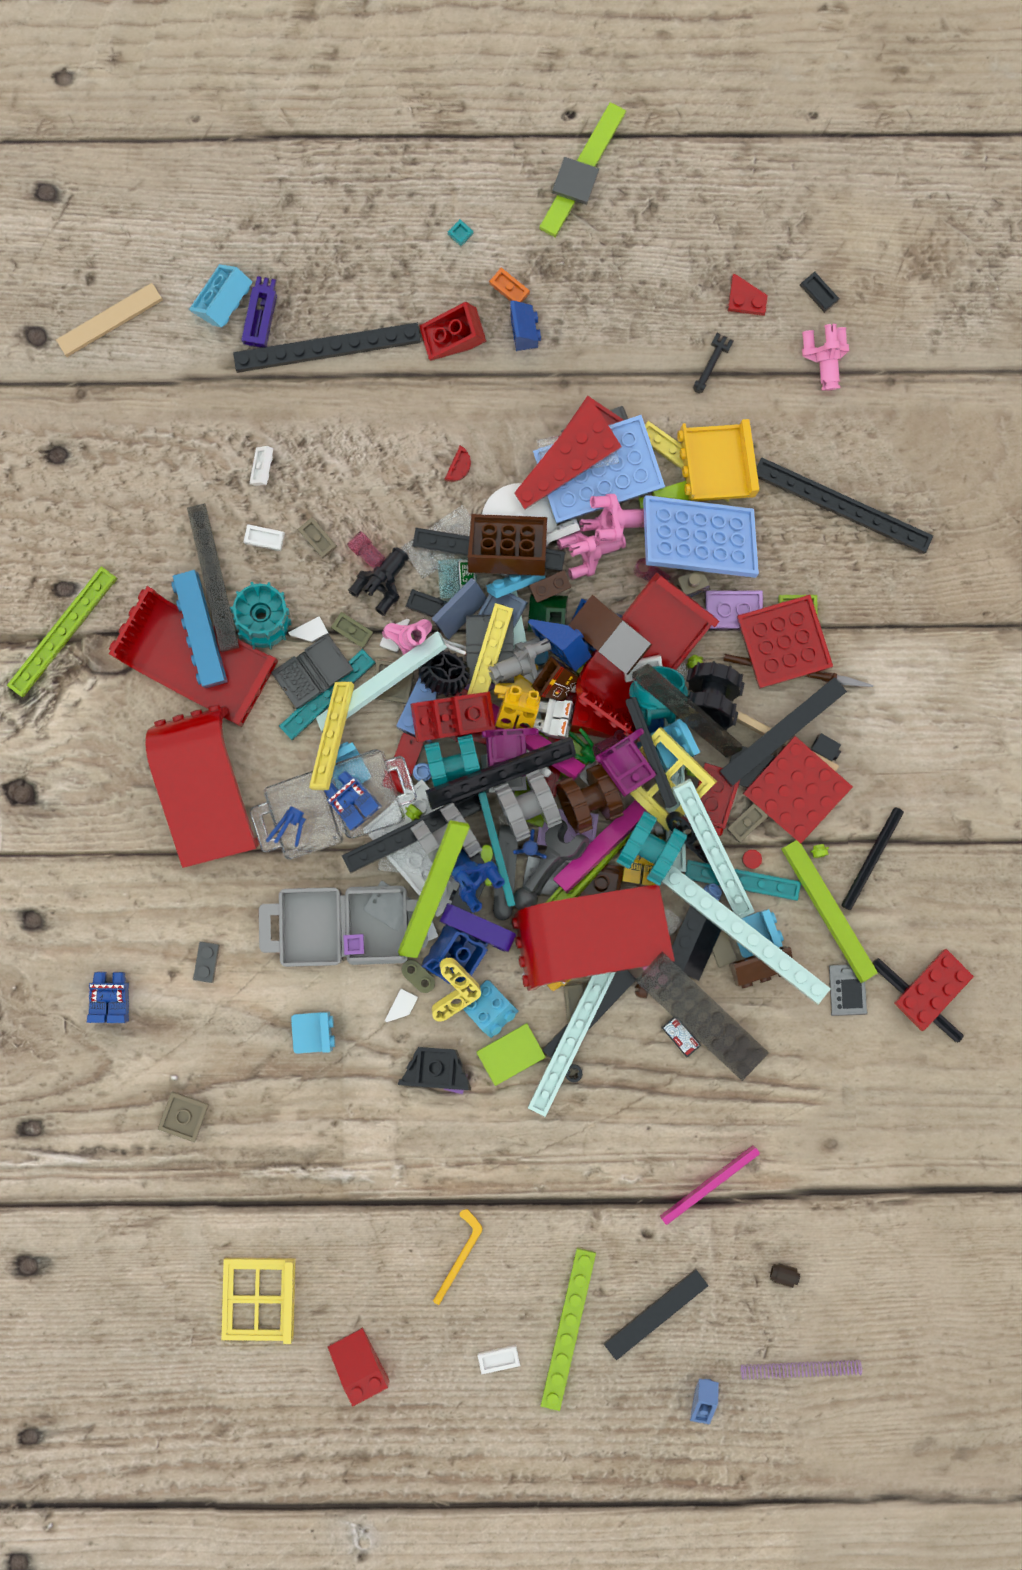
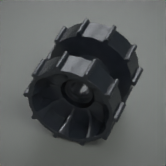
M715 661L697 662V665L688 670L686 679L689 682L688 690L693 692H690L686 702L679 708V711L682 712L681 718L684 717L693 727L709 731H727L732 725L735 726L738 712L736 711L737 704L733 703V701L743 694L745 685L742 682L743 674L737 672L732 666L719 664Z

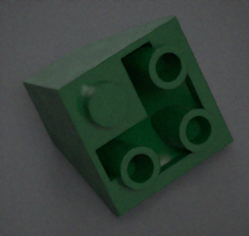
M530 594L528 621L533 619L566 625L568 596L554 595L536 602L533 594ZM528 623V632H533Z

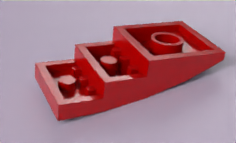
M490 692L410 704L416 742L483 732L485 730H496Z

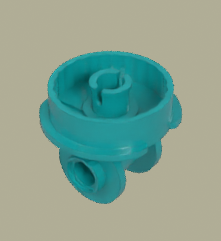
M653 666L644 668L635 675L629 694L630 697L637 698L648 727L651 724V719L666 718L668 724L675 722L679 712L678 707L686 702L688 690L685 686L684 677L678 671L668 667Z

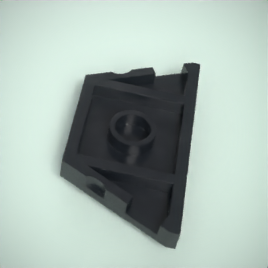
M418 1047L412 1061L406 1067L407 1071L403 1078L398 1081V1085L471 1091V1086L459 1053L455 1049Z

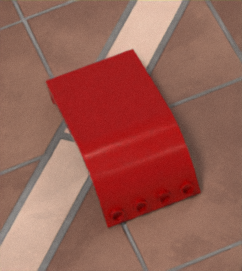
M656 572L621 617L652 644L642 658L660 655L662 666L674 670L680 666L711 626L716 627L720 622L714 615L658 572ZM595 650L578 677L575 688L579 697L578 701L585 707L591 706L594 708L593 712L601 718L605 716L609 719L610 725L616 729L620 727L624 730L623 733L629 736L636 731L625 700L631 698L629 690L634 681L626 682L624 672L598 650Z
M146 586L145 590L143 589L139 593V601L136 606L130 609L127 622L121 625L118 638L111 643L109 655L208 710V707L220 704V707L227 706L228 714L223 718L242 727L270 678L271 672L275 669L278 660L256 648L253 649L247 643L213 626L228 682L209 688L202 687L201 684H198L196 673H198L197 666H194L191 660V655H193L192 647L189 648L186 641L188 632L182 626L181 619L184 618L182 611H179L175 604L159 595L154 589Z
M220 704L208 707V711L202 712L201 709L190 712L191 715L186 717L183 714L172 717L173 720L166 722L165 719L155 721V725L149 728L146 733L145 743L149 768L182 868L256 849L259 845L258 837L254 838L226 750L222 720L228 714L227 706L220 707Z
M656 884L537 904L517 911L514 914V918H512V926L514 930H517L518 936L515 937L517 949L520 948L521 952L519 964L521 968H524L525 974L522 975V981L528 991L556 982L659 964L665 965L675 961L660 886Z

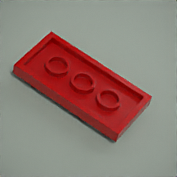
M944 949L894 1004L921 1031H925L974 976L947 949Z

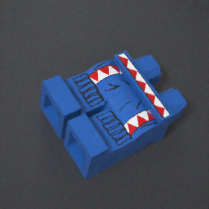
M344 771L338 776L343 786L338 789L331 783L329 790L324 791L329 797L327 801L344 820L349 830L354 831L367 818L378 811L382 805L357 777H353L347 771Z
M94 972L93 982L89 983V1014L87 1015V1023L129 1022V982H126L125 972H113L112 982H106L107 972Z

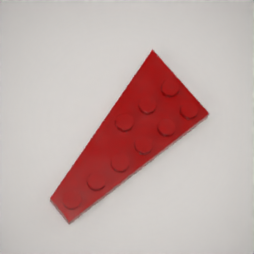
M591 398L514 492L524 510L622 448Z

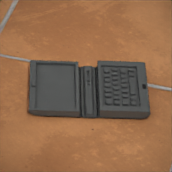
M513 614L498 662L512 657L514 653ZM466 615L467 667L470 668L468 684H471L491 618L487 616L491 615ZM514 677L503 682L499 681V683H514Z
M329 634L306 648L305 652L297 657H292L271 673L294 707L299 709L329 689L335 682L346 677L354 669Z

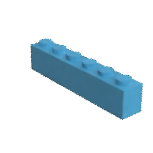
M191 570L173 575L174 582H171L174 593L178 595L179 600H176L178 610L182 611L184 617L181 619L184 630L187 629L188 632L186 641L188 647H192L193 655H191L193 665L197 666V682L204 688L227 683L199 573L196 570Z

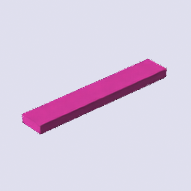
M492 703L494 721L496 725L497 715L500 707ZM507 718L501 719L504 723H511V720ZM523 723L520 724L523 728H529ZM540 734L525 736L526 749L529 751L552 743ZM572 757L551 766L569 778L573 777V780H575L585 769L586 765Z
M636 800L623 811V816L616 818L587 846L580 858L572 860L553 878L554 882L568 893L634 830L644 811L649 812Z
M754 1145L749 1147L661 1214L660 1217L663 1222L668 1225L760 1155Z

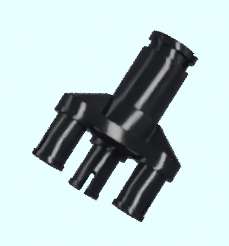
M398 547L393 548L392 553H389L379 567H375L373 571H360L358 573L356 581L348 589L349 593L357 598L362 590L366 594L369 592V596H373L376 590L384 594V598L375 607V610L385 616L390 607L396 604L400 598L396 590L394 578L405 565V561L409 560V556Z

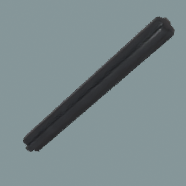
M631 697L625 700L636 730L640 728L644 730L643 735L639 739L649 765L657 775L654 778L666 808H671L677 802L637 698Z
M893 808L842 903L843 908L847 910L853 908L904 814V811L900 808Z
M877 958L872 962L877 972L900 993H903L909 987L882 960ZM941 1014L933 1021L955 1042L958 1043L963 1039L964 1035Z

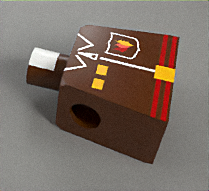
M551 656L532 684V687L535 691L539 692L541 697L564 700L570 692H576L575 688L578 677L567 666Z

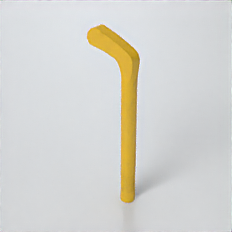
M463 1209L459 1215L472 1227L473 1232L433 1299V1302L437 1305H440L482 1233V1225L469 1209Z

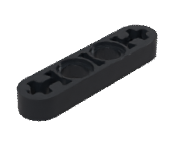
M674 811L669 813L666 817L669 829L673 831L675 828L681 832L691 829L684 844L703 862L709 863L701 845H693L698 839L689 821L680 812ZM674 820L679 821V827L678 824L674 822Z

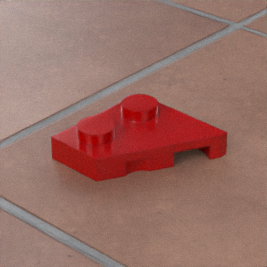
M733 274L728 311L765 316L768 295L738 275Z

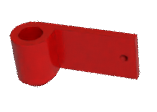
M403 732L391 767L384 777L383 787L401 794H405L406 791L409 792L413 781H410L413 769L416 766L425 741L416 742V737Z

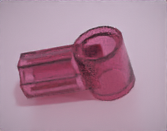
M359 531L347 543V546L357 556L360 555L373 569L379 567L384 561L385 556L371 544L372 542L363 532Z
M646 558L639 559L634 566V574L647 582L652 579L656 572L668 581L671 578L670 575L656 566L646 565L648 571L641 572L638 565H646Z
M617 730L614 736L594 744L592 747L594 756L596 757L626 738L627 736L623 733L624 730Z

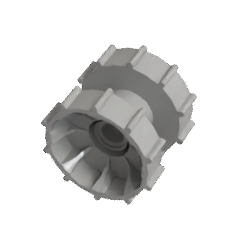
M539 769L526 774V780L531 791L515 797L508 783L494 788L500 806L517 842L530 837L526 820L537 815H542L548 828L562 823L557 804Z
M449 803L440 809L447 824L433 833L430 832L423 820L410 828L432 864L449 821L466 823L454 803ZM469 828L462 847L471 858L481 852L482 848Z

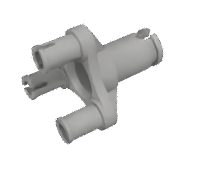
M535 637L527 642L515 644L512 657L494 664L493 667H488V670L491 671L489 675L493 683L496 685L499 681L503 682L521 674L533 684L542 669L536 670L535 658L536 655L551 650L550 642L547 643L548 639L545 638L540 641L538 637Z

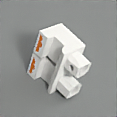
M550 698L549 702L540 701L538 713L546 714L545 720L536 719L534 728H537L539 732H543L547 737L561 740L568 738L570 722L572 721L575 707L573 702L567 700L556 701Z

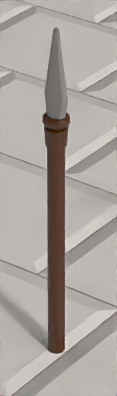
M724 654L723 661L752 666L749 658ZM816 672L804 676L829 682L835 677L842 685L873 687L872 684L837 675V673Z

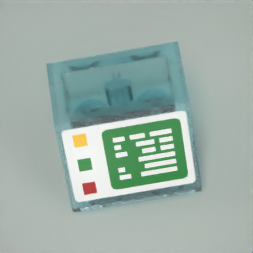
M468 559L437 560L440 599L452 598L471 578L477 582L476 573H468Z

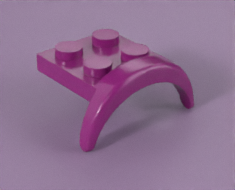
M537 728L483 731L482 738H486L488 767L526 753L525 736L536 735L539 730Z
M642 728L595 757L598 764L601 763L624 797L657 776L634 743L635 740L643 735L644 730Z

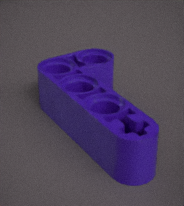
M448 903L439 922L463 931L504 952L510 951L516 937V933Z

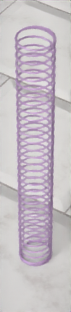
M858 1360L857 1362H858L859 1375H862V1365H861V1370H860V1365H859V1361H860V1360ZM840 1361V1363H839V1369H840V1376H842V1371H841V1366H840V1365H841V1361ZM846 1361V1363H847V1373H848V1376H849V1367H848V1362ZM850 1361V1364H851V1374H852V1376H853L852 1361ZM855 1361V1362H854V1364H855V1375H857L856 1361ZM821 1362V1363H820V1366H821V1376H823V1372H822V1362ZM825 1362V1364H824V1372H825V1376H827V1374H826V1367H825L826 1362ZM827 1362V1364H828V1374H829V1376H830L829 1363ZM831 1362L832 1375L834 1376L833 1362ZM835 1362L836 1375L838 1376L837 1362ZM787 1363V1365H786L787 1378H789V1376H788V1364L790 1365V1363ZM791 1363V1365H790L791 1378H792V1369H791L792 1364H793V1366H794V1375H795V1378H796L795 1365H794V1363ZM802 1363V1364H801V1367H802V1377H804V1373H803V1363ZM806 1363V1364H805L806 1377H808V1375H807V1363ZM812 1363V1365H813V1375H814V1377H815L814 1364ZM816 1363L817 1376L819 1377L818 1363ZM843 1363V1372H844V1376H845V1375H846V1373H845V1366H844V1363ZM757 1364V1367H756L757 1379H758V1372H757V1370H758V1365H759V1364ZM772 1364L771 1370H772V1379H773V1364ZM778 1364L779 1377L781 1378L780 1365ZM783 1364V1365H782V1368H783V1378H785L784 1364ZM797 1364L798 1376L800 1378L799 1364ZM753 1365L752 1371H753V1379H754V1365ZM759 1365V1368H760V1377H761V1379H762L761 1367H760V1365ZM763 1365L764 1378L766 1379L765 1365ZM768 1365V1366H767V1369H768V1379H769L770 1376H769V1365ZM744 1366V1369H745V1378H746V1380H747L746 1367ZM748 1366L749 1379H751V1377H750V1366Z

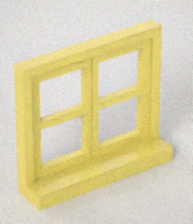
M662 727L658 728L651 736L655 746L661 742L679 759L665 773L671 788L676 785L670 778L683 765L702 782L696 788L700 799L717 782ZM641 746V748H640L639 750H640V752L642 753V755L645 757V759L647 760V757H646V754H645V752H644V749H643V747ZM657 783L648 792L642 786L631 792L630 795L669 831L670 829L666 823V817L669 813L653 798L659 791ZM680 805L675 811L680 812L684 816L685 813Z
M224 1258L221 1340L283 1341V1344L292 1343L294 1339L295 1259ZM234 1269H256L255 1295H234ZM260 1269L282 1270L281 1295H259ZM233 1303H255L254 1329H233ZM259 1303L281 1304L280 1329H259Z

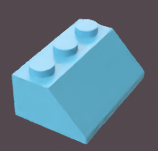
M219 264L189 310L211 325L222 328L228 323L231 313L238 308L239 301L250 290L252 281L237 267Z

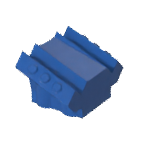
M445 925L438 939L431 946L429 954L423 959L422 967L449 983L441 974L440 962L445 958H453L472 976L488 951L486 949L488 943ZM458 977L455 981L463 982L466 978Z

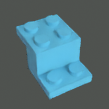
M684 717L663 728L691 757L700 753ZM641 741L637 742L638 749L642 746ZM661 742L655 746L664 771L670 769L679 760Z

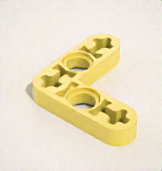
M445 958L440 962L442 976L456 990L432 1006V1016L436 1021L447 1020L481 996L480 985L453 958ZM458 977L466 978L463 982L455 981ZM454 999L461 1000V1002L458 1004L451 1003V1001Z

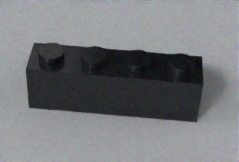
M690 905L672 944L675 961L665 964V966L699 981L721 929Z

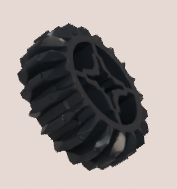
M450 650L447 652L441 651L418 668V677L421 678V684H425V689L430 688L431 693L437 692L439 696L441 694H444L446 697L449 694L455 696V694L461 693L470 679V668L467 667V662L463 661V657H457V653H450Z

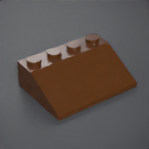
M471 514L468 573L545 576L547 517Z

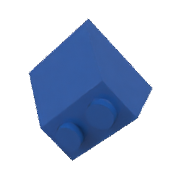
M510 301V318L516 351L538 348V341H541L540 329L536 330L535 323H538L537 311L533 312V306L530 304Z

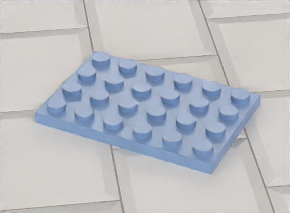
M642 415L609 425L622 448L547 495L556 524L603 509L591 508V496L615 494L618 502L621 503L665 488ZM552 445L533 451L537 464Z
M645 495L643 507L646 565L754 578L758 576L754 509Z

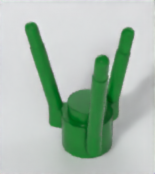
M582 728L579 729L589 745L584 744L573 732L569 731V735L583 747L580 751L582 756L576 754L575 758L581 760L584 764L595 762V757L600 754V751Z

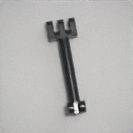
M717 332L711 346L715 347V350L699 381L696 380L693 390L696 393H703L706 382L722 351L728 353L734 340L730 339L728 344L725 345L727 337L723 336L721 342H719L720 333Z

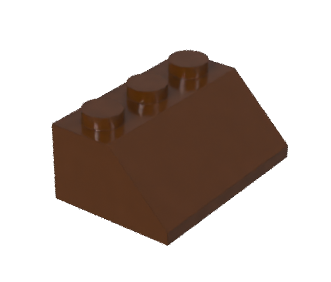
M783 946L779 948L793 959L791 947ZM755 955L729 964L735 985L741 986L742 989L753 986L752 982L760 980V983L772 980L771 976L778 974Z

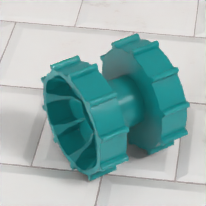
M250 582L251 585L245 587L240 592L236 591L237 596L233 606L230 607L231 613L234 614L233 620L236 629L239 631L238 636L240 640L244 639L248 644L252 645L253 649L258 647L272 650V646L282 640H286L285 635L288 632V627L292 625L291 619L288 618L290 612L284 600L285 595L284 592L280 593L276 588L272 587L270 582L268 584H253V582ZM260 613L266 614V617L264 619H258L257 615Z
M472 734L457 737L461 753L444 758L442 757L439 742L425 745L434 787L480 770Z
M644 811L616 862L629 869L636 856L639 855L653 863L646 879L660 886L682 849L687 835L674 828L666 842L650 832L657 818Z

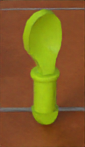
M487 844L482 846L480 853L484 863L490 862L493 858L492 847ZM489 878L484 880L485 885H492Z

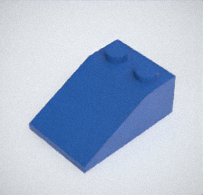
M533 619L528 621L536 637L540 641L547 638V643L550 642L551 650L549 651L576 672L592 657L588 650L590 647L582 639L584 636L578 629L573 630L568 625Z

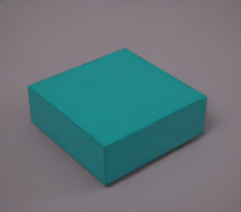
M461 219L447 232V235L459 246H462L474 234L473 230Z

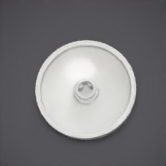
M522 483L510 484L498 489L487 500L482 512L484 515L547 517V534L554 532L557 526L548 496L524 510L514 494Z

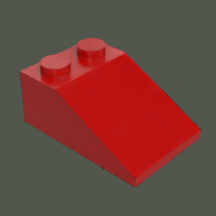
M466 301L419 326L430 361L473 349L486 342L477 308Z
M578 695L576 696L571 732L581 734L579 729L582 728L589 736L617 741L627 737L623 733V729L620 727L618 729L614 728L609 724V719L605 716L601 718L593 712L594 708L591 706L585 707L578 701Z
M364 1328L328 1346L341 1384L352 1407L388 1388L390 1380Z

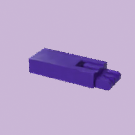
M257 276L255 287H252L241 341L243 345L263 348L267 347L277 299L275 291L276 279H272L269 286V278L265 277L263 284H261L262 277ZM259 298H262L260 305L264 307V311L262 309L256 310Z

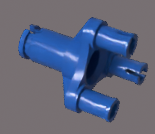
M463 847L461 848L451 874L454 880L459 882V896L462 901L467 903L471 912H478L482 908V903L476 897V890L480 884L489 878L494 888H500L504 885L505 881L499 874L498 867L494 862L477 864L470 859Z

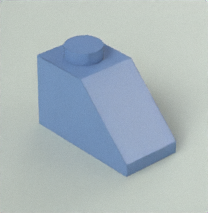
M710 1379L698 1380L694 1392L690 1421L710 1425L718 1406L719 1382H714Z

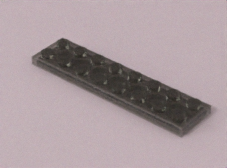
M663 952L635 980L742 1081L769 1054L764 1047Z

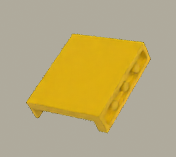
M742 419L738 425L686 428V423H683L677 432L678 442H681L680 459L684 463L682 476L686 478L684 491L685 495H688V500L709 501L756 497L760 489L750 420Z

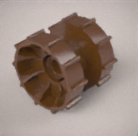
M598 764L586 769V780L589 786L582 789L573 780V777H567L555 782L556 794L558 795L561 809L576 834L593 829V818L590 812L596 809L602 813L606 821L609 819L611 821L624 815V805L621 801L619 790L602 765Z

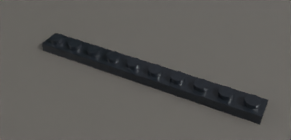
M416 322L233 352L236 372L239 373L421 343L418 323Z
M762 457L756 467L758 479L922 554L927 552L933 535Z

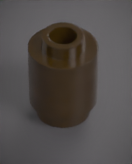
M780 1263L778 1265L773 1264L770 1280H774V1283L793 1288L794 1285L799 1283L800 1273H797V1268Z

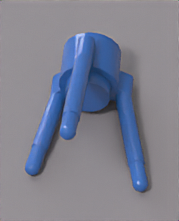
M290 806L289 810L287 809L283 818L269 834L266 842H269L282 826L274 840V843H278L289 823L295 826L299 823L295 840V847H298L302 827L306 820L303 818L304 812Z
M531 829L530 839L524 843L523 849L513 851V854L525 853L527 856L536 855L544 859L547 858L545 854L538 851V845L534 841V829Z

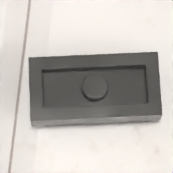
M199 942L193 980L208 983L214 982L220 944Z

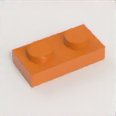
M502 267L489 281L492 287L510 301L523 302L530 294L529 289Z

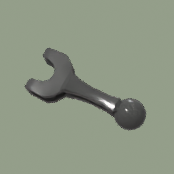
M562 819V823L549 828L545 833L547 845L545 855L547 858L542 859L531 878L523 885L524 887L519 888L514 893L515 907L521 910L537 905V896L541 894L551 875L566 860H576L582 856L589 844L588 837L579 834L570 842L565 843L564 835L568 825Z

